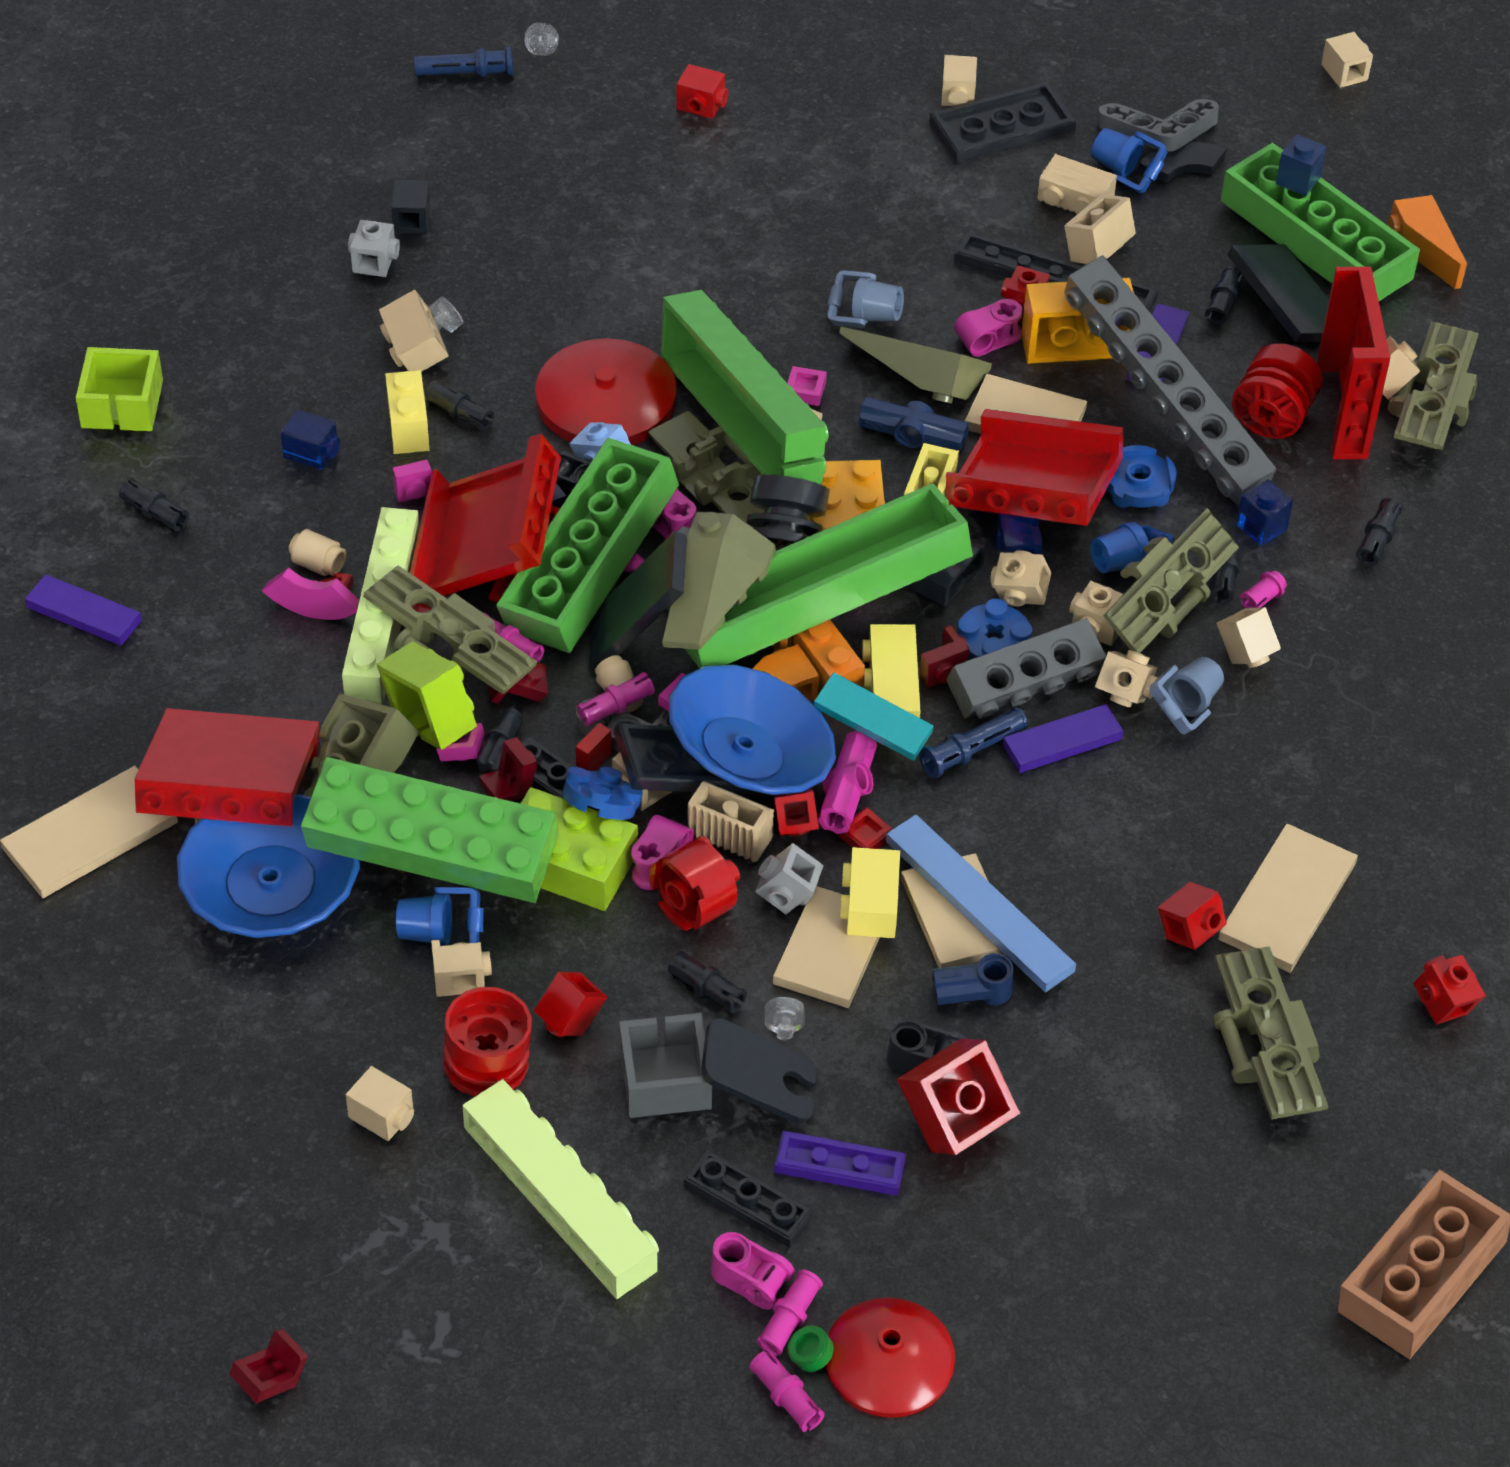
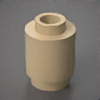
M309 529L295 534L289 544V553L293 563L322 576H327L328 574L334 576V574L339 573L346 560V550L340 547L339 542Z

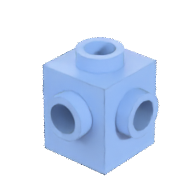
M590 422L569 444L576 457L592 462L607 438L630 444L622 425Z

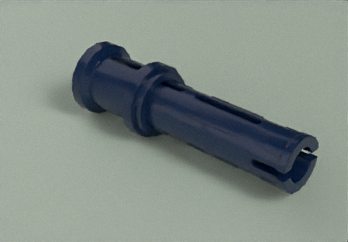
M507 46L505 50L491 51L479 48L476 50V53L414 56L416 76L477 73L481 77H486L487 74L507 73L508 76L514 75L512 46ZM460 63V64H454V65H433V64Z
M1014 707L1010 711L984 722L963 734L952 732L945 737L944 741L934 746H923L919 752L920 763L924 771L931 778H938L943 775L944 770L956 764L959 766L967 764L972 754L996 744L1006 736L1027 729L1028 721L1026 715L1020 708Z

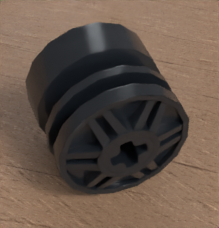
M755 476L750 503L759 509L765 510V513L748 514L746 523L755 527L753 529L774 543L776 551L823 531L822 526L808 520V518L825 516L830 489L816 482L789 476Z

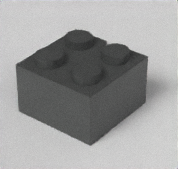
M702 1013L665 1016V1047L658 1048L656 1018L619 1021L620 1055L629 1118L712 1109V1085L704 1079L701 1070L705 1041Z

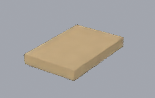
M986 374L965 422L970 423L969 431L981 434V414L984 409L1081 422L1086 411L1087 401Z
M976 853L962 856L987 880ZM914 868L901 871L902 884L938 968L978 963L981 958L991 953H999L1006 956Z
M816 886V891L811 900L806 904L773 975V984L849 1008L880 937L847 935L848 919H840L841 895L843 894Z

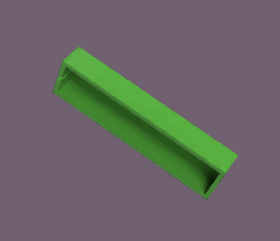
M702 290L663 297L661 358L668 364L672 372L762 475L789 476L822 485L823 474L826 472V461L823 455L825 443L829 437L825 422L818 418L810 409V406L797 395L793 387L786 383L778 371L765 360L761 352L755 349L747 340V337L733 325L732 321L723 314L716 303L712 302Z
M931 483L777 550L767 575L760 583L754 581L746 590L747 598L740 605L735 603L724 615L726 621L700 650H685L699 669L704 666L727 665L940 570L953 566L973 556L968 522L952 504L949 505L948 499Z

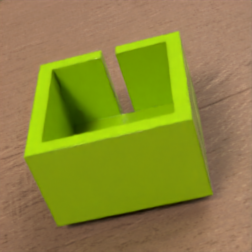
M87 347L76 394L81 428L113 429L114 424L120 425V430L152 431L163 384L159 351Z
M412 641L376 664L390 706L396 708L419 731L417 736L420 735L421 739L443 750L477 727L472 712L474 711V705L466 694L462 682L464 674L456 662L449 661L436 654L432 649H426Z

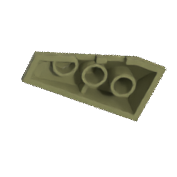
M841 326L839 331L841 335L920 389L933 392L932 399L952 404L954 397L967 400L985 378L986 374L989 373L992 363L962 354Z
M696 513L686 538L684 593L670 606L662 641L663 647L700 650L726 621L724 615L735 603L740 605L747 598L746 590L754 581L760 583L767 575L776 552L775 544L734 514Z
M340 693L321 726L319 738L322 740L319 757H313L311 769L314 771L311 787L304 792V796L312 797L326 757L394 773L404 761L419 731L396 708Z

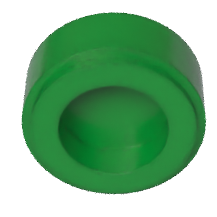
M814 1325L805 1326L796 1331L788 1343L790 1359L799 1369L806 1372H814L823 1368L830 1361L834 1352L831 1338L822 1328Z

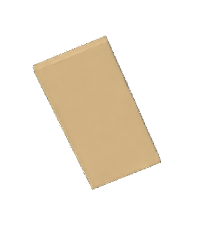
M136 766L129 768L0 840L3 851L42 899L178 823L177 816L136 813L134 783L138 772Z
M1286 824L1228 917L1227 924L1220 930L1218 940L1242 951L1270 946L1277 967L1291 973L1354 868L1358 855Z

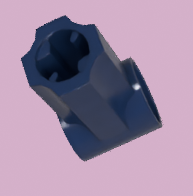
M991 953L985 955L976 964L932 969L934 995L937 1005L981 1000L988 1005L994 1006L1006 1003L1011 998L1013 989V965L1011 960L1002 954ZM992 978H998V979H1000V980H998V981H992V980H990V979H992Z

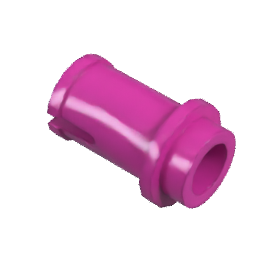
M1277 571L1264 572L1260 576V581L1240 595L1242 606L1244 608H1261L1271 599L1281 597L1287 586L1285 578Z

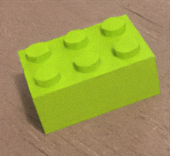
M530 787L521 804L556 812L559 831L541 889L606 911L634 862L631 850L638 841V825L625 820L598 817L599 811L588 807L586 812L581 811L570 805L563 798Z

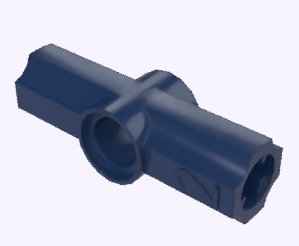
M865 397L858 423L860 427L894 435L896 441L907 448H917L923 443L959 452H963L966 445L970 425L968 422L934 414L931 407L921 401H910L905 406L869 397Z

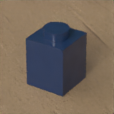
M1296 134L1281 153L1276 184L1307 196L1321 177L1327 146Z

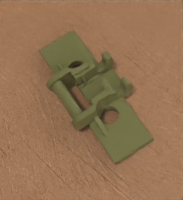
M1431 321L1419 360H1414L1420 372L1396 392L1395 397L1391 398L1388 404V411L1392 415L1400 417L1393 438L1443 450L1454 413L1458 416L1457 425L1464 426L1469 415V400H1473L1477 389V375L1467 373L1479 333ZM1446 357L1452 360L1453 363L1442 364L1436 358ZM1414 381L1425 384L1423 391L1414 390L1413 394H1411Z
M687 411L648 431V436L672 460L677 480L702 506L712 502L722 513L734 514L745 523L747 522L748 514L765 513V510L759 509L750 503L754 477L762 474L720 426L709 431L690 411ZM727 445L745 464L740 465L737 461L725 466L719 458V453L724 451V446ZM740 492L746 494L748 498L736 501L729 496Z
M1204 509L1172 544L1166 537L1154 538L1143 548L1147 555L1141 561L1131 562L1125 566L1120 572L1123 578L1133 576L1137 580L1103 616L1132 651L1141 653L1158 633L1166 638H1171L1177 632V625L1199 602H1205L1210 597V589L1205 583L1239 548L1209 509ZM1189 549L1196 552L1199 557V566L1197 568L1193 567L1188 561L1187 553ZM1183 587L1188 593L1173 607L1170 599Z
M399 565L364 592V598L406 627L395 640L394 647L399 650L412 641L429 649L419 641L429 644L439 635L454 647L452 660L459 665L463 674L466 673V670L501 694L507 692L537 665L536 660L495 633L494 620L455 593L448 599ZM422 603L429 606L431 610L420 613L412 609L411 606ZM479 644L485 645L489 649L486 653H476L480 649Z
M1270 946L1215 955V962L1232 1009L1216 1013L1213 1017L1215 1028L1221 1030L1234 1067L1231 1071L1234 1082L1238 1084L1258 1082L1271 1119L1327 1110L1328 1104L1313 1063H1316L1320 1056L1319 1045L1302 1000L1289 1001ZM1252 991H1261L1270 1000L1264 1004H1257L1249 999L1248 994ZM1240 1028H1246L1250 1035L1258 1034L1263 1051H1260L1257 1057H1252L1251 1062L1248 1060L1238 1032ZM1293 1066H1294L1293 1069L1288 1070V1071H1285V1070H1287V1068H1290V1067H1293Z

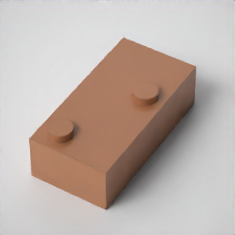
M1439 1170L1341 1285L1338 1313L1410 1360L1506 1244L1510 1228V1214Z

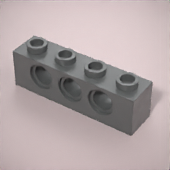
M1088 618L955 665L946 681L964 719L976 715L979 719H983L993 715L999 710V707L1011 703L1013 707L1028 702L1033 697L1032 695L1044 691L1045 694H1052L1065 687L1069 681L1077 679L1078 682H1085L1092 679L1099 673L1098 669L1106 659V655ZM1054 655L1065 658L1068 665L1057 662ZM1021 667L1032 670L1035 677L1025 675ZM987 679L996 680L1002 689L993 688L989 685Z

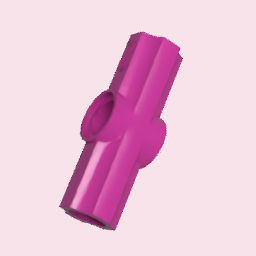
M859 731L847 733L836 766L831 768L826 779L822 781L826 795L818 816V822L824 830H830L836 834L849 831L860 796L870 794L873 790V777L870 766L877 743L874 739Z

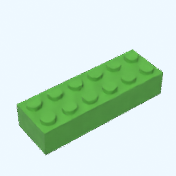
M1273 142L1225 171L1221 202L1276 243L1285 244L1295 257L1330 283H1333L1336 267L1371 266L1378 301L1414 279L1420 249L1320 177L1307 196L1277 185L1278 168L1283 150Z
M611 438L606 439L548 526L541 564L518 572L497 603V609L505 626H515L519 629L521 635L533 641L567 653L572 651L679 486L669 457Z
M330 757L325 759L301 824L304 839L309 848L536 903L559 834L556 812Z

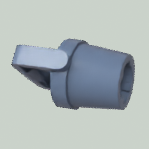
M840 271L836 276L835 284L831 287L827 304L829 308L828 318L835 326L864 328L866 323L872 321H898L904 305L903 289L901 286L876 281V275L872 273ZM846 280L857 281L852 298L853 318L837 316L841 308Z
M1199 657L1182 669H1179L1176 664L1172 665L1150 685L1149 690L1171 723L1174 724L1180 733L1186 734L1196 729L1211 714L1207 707L1223 685L1224 675L1220 666L1215 661L1207 657ZM1185 716L1196 717L1189 723Z

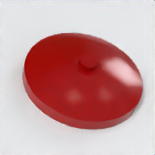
M620 339L586 340L562 349L544 364L536 380V406L545 425L556 435L569 442L590 422H603L606 424L622 425L630 444L634 445L650 438L648 431L669 421L676 406V380L668 364L649 348Z

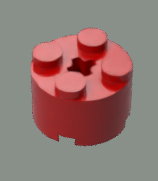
M699 836L654 862L650 867L649 881L651 889L654 891L658 888L663 898L658 905L666 917L682 930L688 931L691 928L697 930L731 910L736 905L738 897L736 882L740 879L739 870L734 862L728 859L725 860L705 836Z

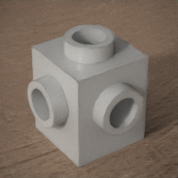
M360 220L356 233H351L348 241V252L351 253L353 273L386 277L391 261L398 258L400 241L395 239L394 224Z
M792 843L776 857L770 855L762 863L758 871V875L761 878L755 892L787 914L799 904L804 906L811 900L816 891V885L824 865Z

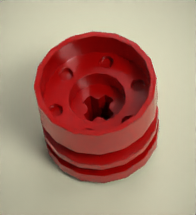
M1270 344L1262 347L1254 356L1245 376L1241 379L1233 393L1231 404L1236 417L1243 426L1253 433L1266 438L1283 439L1294 435L1301 427L1309 408L1321 390L1323 377L1320 367L1310 355L1297 347L1288 344Z
M479 987L465 991L454 999L449 1006L445 1016L443 1070L448 1081L460 1092L476 1097L502 1079L514 1090L524 1080L528 1072L532 1016L526 1004L514 993L497 987Z

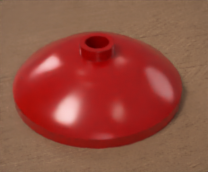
M875 1298L867 1300L845 1311L835 1321L829 1331L828 1336L833 1342L834 1352L830 1361L825 1365L828 1379L842 1399L862 1412L887 1418L913 1415L934 1404L950 1384L955 1365V1350L951 1336L937 1316L917 1303L900 1298ZM894 1339L898 1343L895 1345L886 1344L884 1340Z

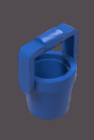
M1104 128L1096 137L1090 155L1091 158L1113 171L1114 173L1112 174L1117 175V183L1137 193H1144L1151 181H1155L1164 166L1163 161L1167 155V149L1163 143L1137 131L1131 137ZM1144 143L1159 151L1155 158H1152L1143 174V179L1137 185L1126 178L1131 175L1138 165L1144 150Z
M1136 522L1124 523L1117 529L1092 540L1090 546L1091 557L1094 565L1101 573L1122 571L1127 564L1141 561L1147 555L1143 548L1150 540L1166 537L1172 544L1174 536L1150 526H1140Z
M434 887V893H436L434 896L399 900L396 910V931L399 939L431 943L432 940H439L440 946H447L450 943L453 928V908L449 894H470V908H468L467 918L469 943L479 942L480 932H483L484 908H480V893L477 889Z

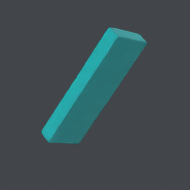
M834 672L814 701V707L913 761L933 732L934 726Z

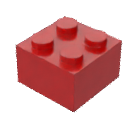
M961 1038L897 1078L931 1152L957 1155L1020 1114L986 1040Z

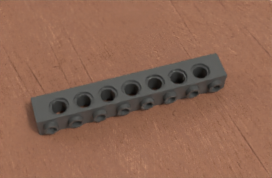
M1102 255L1069 275L1064 291L1069 305L1074 310L1078 309L1086 319L1090 331L1095 336H1100L1108 346L1111 357L1117 363H1122L1129 372V377L1135 387L1143 389L1151 399V405L1155 412L1168 420L1172 425L1176 438L1189 446L1194 453L1198 465L1203 470H1208L1214 477L1219 491L1225 497H1230L1235 505H1238L1269 485L1277 468L1107 259ZM1095 299H1103L1109 304H1100ZM1117 325H1124L1128 327L1130 330H1120L1117 327ZM1138 352H1147L1151 357H1143ZM1159 378H1167L1173 384H1165ZM1181 405H1190L1195 411H1187ZM1203 432H1212L1217 438H1209ZM1225 458L1234 459L1239 465H1230L1225 461Z

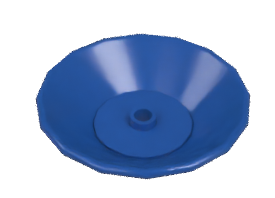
M738 665L704 666L683 676L669 696V722L682 747L707 771L737 787L770 795L802 793L824 781L836 761L834 734L821 711L814 707V704L798 689L766 672Z
M296 794L293 802V827L200 819L189 830L177 856L178 887L193 912L221 931L252 938L292 935L325 920L349 897L360 870V863L357 859L307 847L301 824L311 797Z

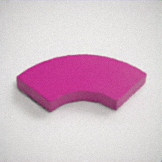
M290 568L285 569L268 581L261 590L284 608L315 619L335 620L346 618L357 613L359 599L337 578L328 582H317L301 577Z

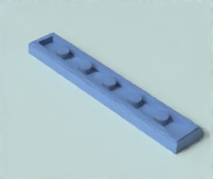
M914 815L887 833L886 843L894 850H900V856L1045 993L1075 972L1076 963L918 815Z

